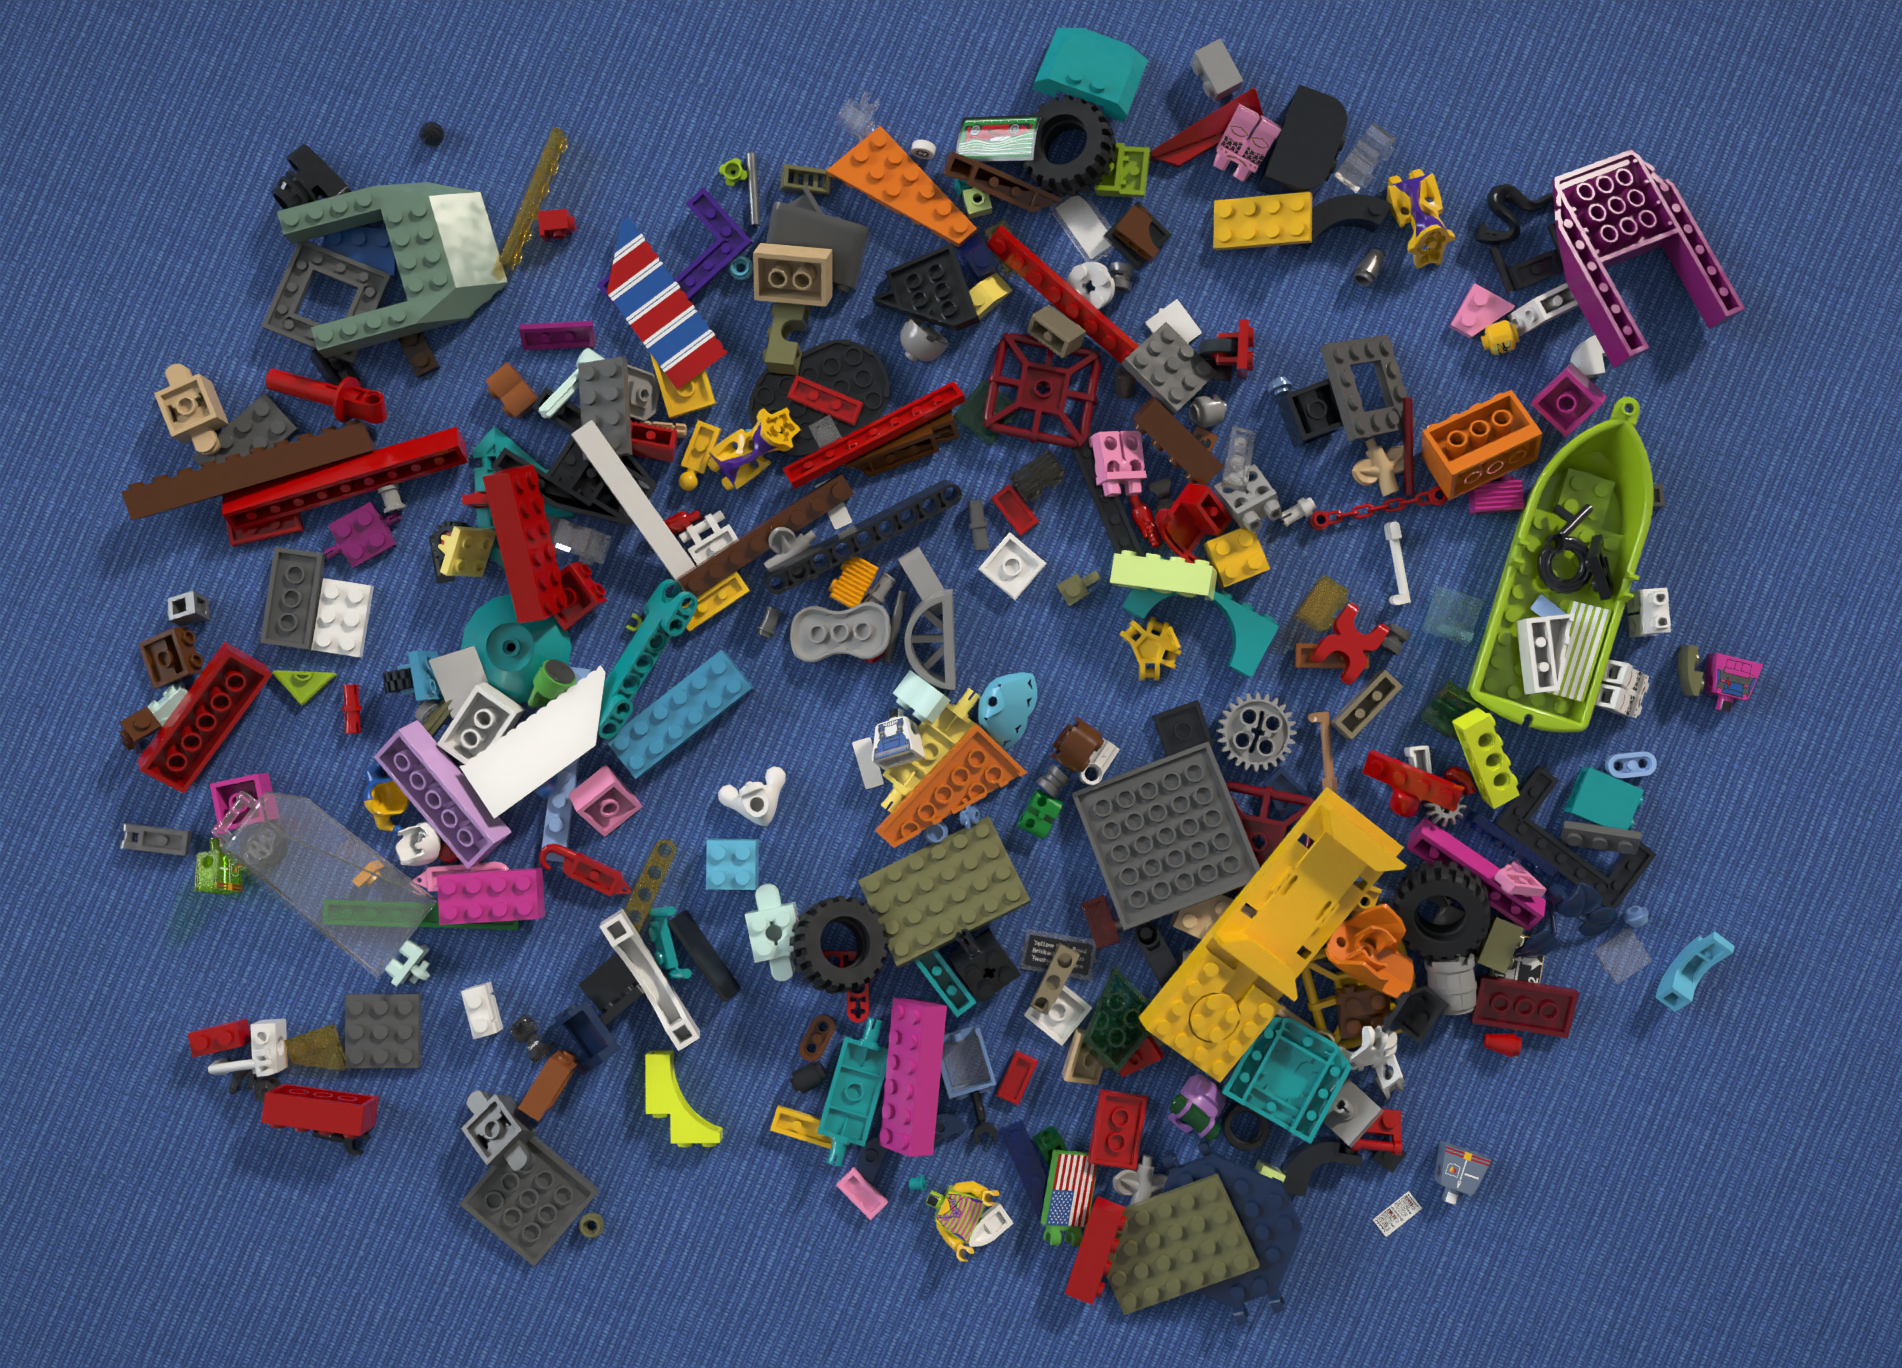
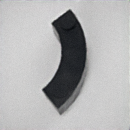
M1359 194L1342 195L1323 201L1312 208V243L1330 229L1344 225L1345 227L1363 228L1374 233L1382 223L1392 204L1373 196ZM1303 243L1299 245L1308 250L1312 243Z

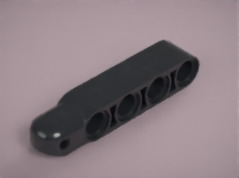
M1148 922L1137 926L1134 936L1159 984L1163 988L1178 970L1179 966L1159 929L1154 924Z

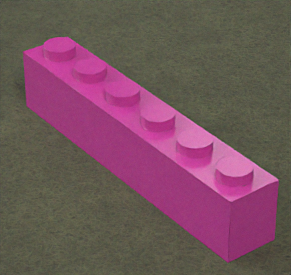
M1424 817L1410 832L1407 843L1408 850L1430 865H1434V861H1442L1443 865H1449V862L1457 863V868L1462 869L1463 866L1470 869V876L1477 875L1481 879V885L1486 887L1490 906L1528 932L1544 917L1546 904L1544 898L1505 893L1501 889V885L1494 879L1500 868Z

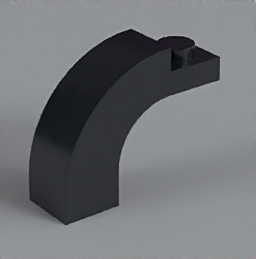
M1317 1137L1313 1139L1311 1144L1305 1141L1294 1148L1282 1164L1281 1171L1286 1176L1283 1184L1288 1194L1306 1197L1309 1177L1319 1165L1327 1162H1338L1361 1167L1363 1157L1357 1151H1351L1350 1146L1341 1145V1148H1339L1340 1142L1335 1137Z

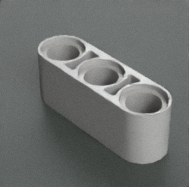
M919 547L898 558L900 565L921 600H924L933 593L944 590ZM942 602L928 608L937 617L943 614Z

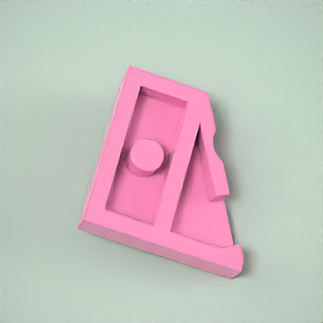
M1474 283L1449 327L1470 339L1486 326L1513 310L1515 305Z
M1515 860L1511 865L1508 864L1505 868L1500 869L1494 877L1501 885V889L1509 895L1518 894L1525 897H1542L1547 890Z

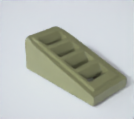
M783 164L780 172L779 192L804 194L803 188L807 186L812 195L829 196L831 177L826 175V170ZM789 174H793L792 183H788ZM799 175H803L802 185H798ZM809 176H813L812 186H808ZM818 176H823L822 188L818 187Z

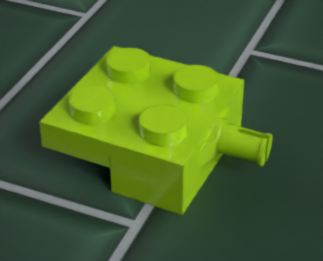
M1116 143V149L1113 150L1115 153L1114 162H1109L1108 164L1111 170L1108 175L1103 174L1101 176L1102 182L1098 186L1095 184L1097 196L1145 198L1150 148L1125 146L1124 143Z

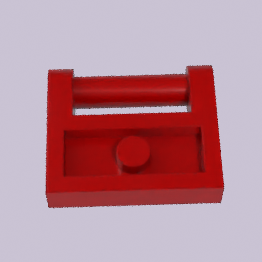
M1382 1109L1384 1112L1364 1133L1391 1136V1142L1359 1139L1352 1148L1350 1147L1351 1151L1365 1149L1392 1152V1155L1401 1156V1111Z

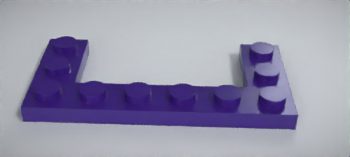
M704 187L686 202V205L717 240L674 279L679 284L680 290L687 295V300L689 301L753 244L751 239ZM610 272L596 286L617 308L615 303L607 294V288L611 274Z

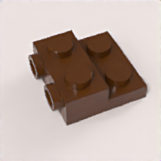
M188 626L169 629L138 643L153 689L163 688L203 672L201 667L203 665V658L196 652L193 644L196 638L194 633L188 629Z
M1344 984L1342 988L1334 989L1339 1035L1342 1039L1362 1036L1364 1026H1371L1373 1029H1376L1377 1026L1385 1025L1383 1019L1391 1011L1388 995L1366 984L1358 986L1356 984Z

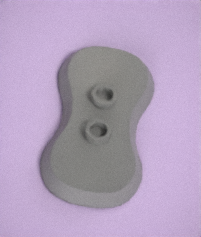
M873 602L862 603L844 611H832L819 606L806 607L794 616L791 624L790 643L792 651L797 658L806 662L820 661L834 654H849L861 659L877 657L884 652L889 643L891 633L889 615L883 606Z

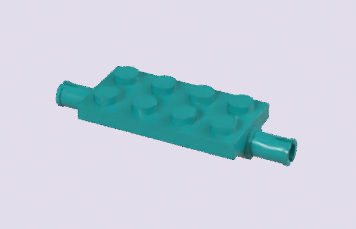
M870 1017L867 1018L862 1038L859 1040L849 1037L844 1038L817 1132L818 1134L831 1137L833 1142L826 1163L833 1165L835 1155H837L835 1166L842 1167L847 1145L852 1143L865 1147L887 1069L888 1049L878 1046L879 1043H876L883 1021L876 1020L874 1029H872L874 1019Z

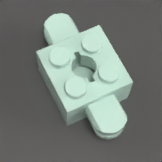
M764 884L755 893L758 910L749 911L745 914L755 963L769 960L773 978L778 981H786L792 977L795 971L794 962L790 956V952L794 951V946H790L789 942L790 938L795 934L792 932L793 926L799 922L796 902L781 904L778 888L773 884Z

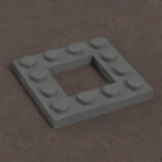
M298 242L261 327L317 350L311 327L321 324L297 315L315 273L358 289L345 318L380 309L393 277L391 274L310 242ZM362 348L334 357L355 365Z
M1388 334L1327 343L1321 346L1320 350L1348 442L1403 431L1402 397H1407V391L1403 385L1400 368L1396 362L1393 345ZM1373 363L1386 408L1364 412L1351 367ZM1413 414V428H1414V427H1416V424H1415V421H1414V414Z

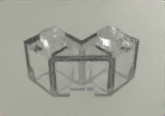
M1373 122L1333 177L1355 193L1362 186L1366 189L1375 177L1371 173L1382 159L1387 161L1395 149L1392 145L1396 138Z
M547 515L546 519L550 524V536L552 544L555 546L556 554L560 555L562 550L579 556V562L591 566L593 562L604 563L612 540L611 536L571 523L562 518Z

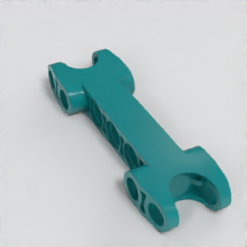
M664 580L651 595L644 608L646 618L606 681L604 680L597 732L603 739L615 737L625 725L633 711L631 700L671 637L678 636L685 630L697 609L698 600L696 596L688 591L681 592L682 588L675 580ZM670 585H674V591L670 595H665L666 589ZM690 597V605L682 608L684 599ZM612 723V728L608 732L603 733V727Z

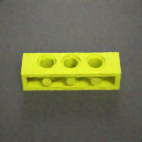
M1477 707L1453 720V726L1482 800L1495 809L1519 796L1516 787L1518 781L1509 769L1511 762L1508 756L1503 753V741L1495 732L1494 726H1496V722L1492 715L1485 713Z

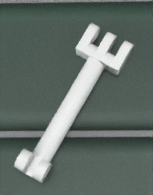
M1388 522L1384 525L1386 540L1390 542L1399 590L1398 595H1393L1389 598V603L1391 605H1401L1411 602L1399 541L1402 535L1398 522Z
M270 1049L252 1052L253 1059L228 1062L227 1058L214 1061L208 1067V1072L213 1075H223L234 1071L250 1069L256 1070L257 1077L275 1074L274 1068H266V1065L273 1064L272 1059H265L264 1057L271 1054Z

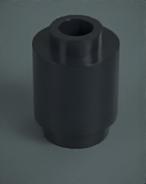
M812 1061L793 1071V1077L790 1079V1082L796 1092L800 1091L804 1094L823 1084L828 1075L820 1061L815 1063Z

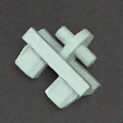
M410 940L406 941L399 952L408 958L407 962L402 964L395 958L385 968L386 972L393 978L391 983L397 987L400 983L403 984L411 973L413 975L409 981L413 984L419 978L427 980L430 975L426 969L430 963L424 960L420 966L418 964L430 948L425 944L419 946Z

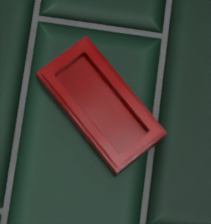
M1010 483L991 497V501L1020 537L1039 523V520Z
M1016 1050L996 1092V1096L1018 1106L1038 1060Z

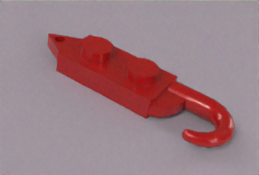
M555 843L546 845L540 851L539 861L546 870L551 869L546 862V855L553 852L564 857L563 871L568 877L610 897L612 894L631 893L630 887L622 877L623 873L580 852L577 853Z

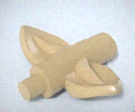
M1374 438L1365 441L1368 451L1365 453L1368 459H1362L1354 465L1352 470L1354 479L1363 486H1370L1378 480L1383 497L1399 491L1394 474L1404 472L1403 446L1392 447L1385 453L1381 445L1377 446Z

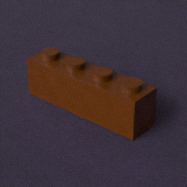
M1154 396L1132 416L1136 421L1133 426L1143 436L1148 433L1153 438L1151 444L1159 452L1165 450L1170 455L1168 460L1177 469L1182 466L1187 471L1184 476L1191 483H1199L1205 486L1224 467Z

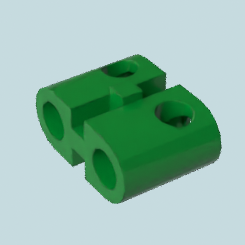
M1036 789L1027 803L1026 810L1021 814L1017 827L1044 840L1052 827V822L1057 818L1063 803Z

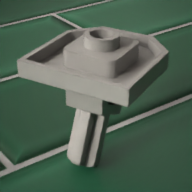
M627 365L630 418L646 421L657 411L660 386L653 373Z

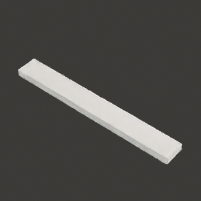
M590 420L573 432L571 436L671 576L680 584L681 590L685 591L677 578L695 567L694 563L593 420Z

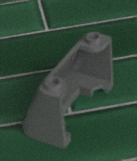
M774 201L766 243L832 249V283L836 285V290L849 293L850 289L855 291L857 289L871 233L869 228L854 222Z

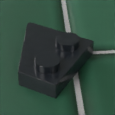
M1602 534L1592 536L1588 555L1584 559L1587 571H1591L1593 575V590L1595 593H1599L1601 601L1611 599L1614 588L1608 558L1603 556L1601 550L1602 542H1604Z

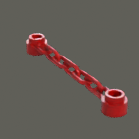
M1435 486L1429 491L1418 493L1414 499L1410 500L1397 497L1386 500L1381 506L1374 507L1372 504L1355 506L1351 512L1342 513L1339 510L1330 512L1319 510L1310 515L1309 525L1313 530L1321 531L1328 525L1340 523L1344 517L1366 518L1372 516L1378 510L1384 509L1386 512L1400 511L1407 504L1416 503L1419 506L1429 504L1440 506L1448 498L1440 486ZM1437 491L1442 494L1441 500L1435 497ZM1426 495L1427 501H1426V502H1420V501H1422V498H1419V497ZM1401 501L1398 503L1401 507L1388 509L1391 507L1388 503ZM1369 507L1367 512L1370 513L1357 515L1359 514V511H1356L1357 509ZM1338 514L1335 516L1338 520L1330 521L1329 515ZM1317 516L1323 517V524L1317 523Z

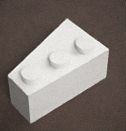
M1575 614L1527 618L1516 621L1525 694L1560 690L1566 661L1564 657L1567 644L1570 641L1571 622L1574 621Z

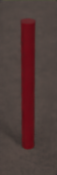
M1402 397L1404 494L1412 495L1414 494L1412 397Z

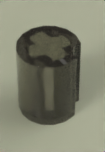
M1120 366L1115 370V393L1118 397L1126 399L1135 395L1136 379L1123 366Z

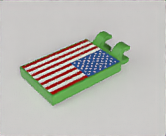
M1053 1150L1040 1222L1046 1226L1043 1240L1050 1241V1245H1060V1230L1066 1231L1065 1242H1071V1246H1080L1081 1228H1085L1088 1223L1098 1165L1087 1162L1089 1152Z

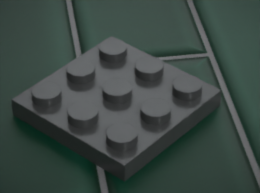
M1167 322L1121 363L1173 416L1217 374Z
M349 993L345 995V1068L421 1067V993Z

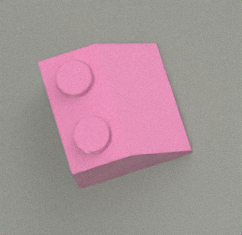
M604 765L568 794L576 812L604 837L642 808L641 803L622 779L607 765Z

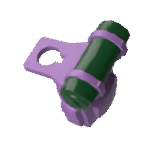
M1200 1074L1191 1076L1182 1087L1181 1094L1176 1095L1172 1099L1169 1110L1173 1113L1168 1116V1119L1183 1132L1187 1133L1195 1130L1200 1137L1210 1142L1217 1138L1220 1133L1221 1126L1215 1122V1118L1219 1117L1224 1109L1226 1095ZM1177 1118H1181L1188 1125L1181 1123Z

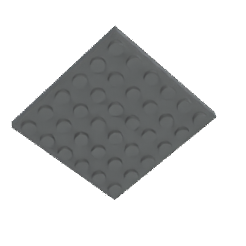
M1209 741L1072 793L1124 931L1244 887L1260 869Z

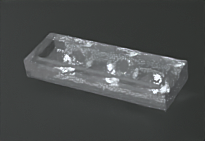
M1232 426L1221 486L1245 492L1248 485L1256 432Z

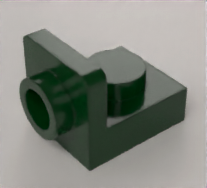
M1050 1126L1033 1136V1140L1049 1169L1053 1150L1068 1151L1062 1137L1054 1126Z

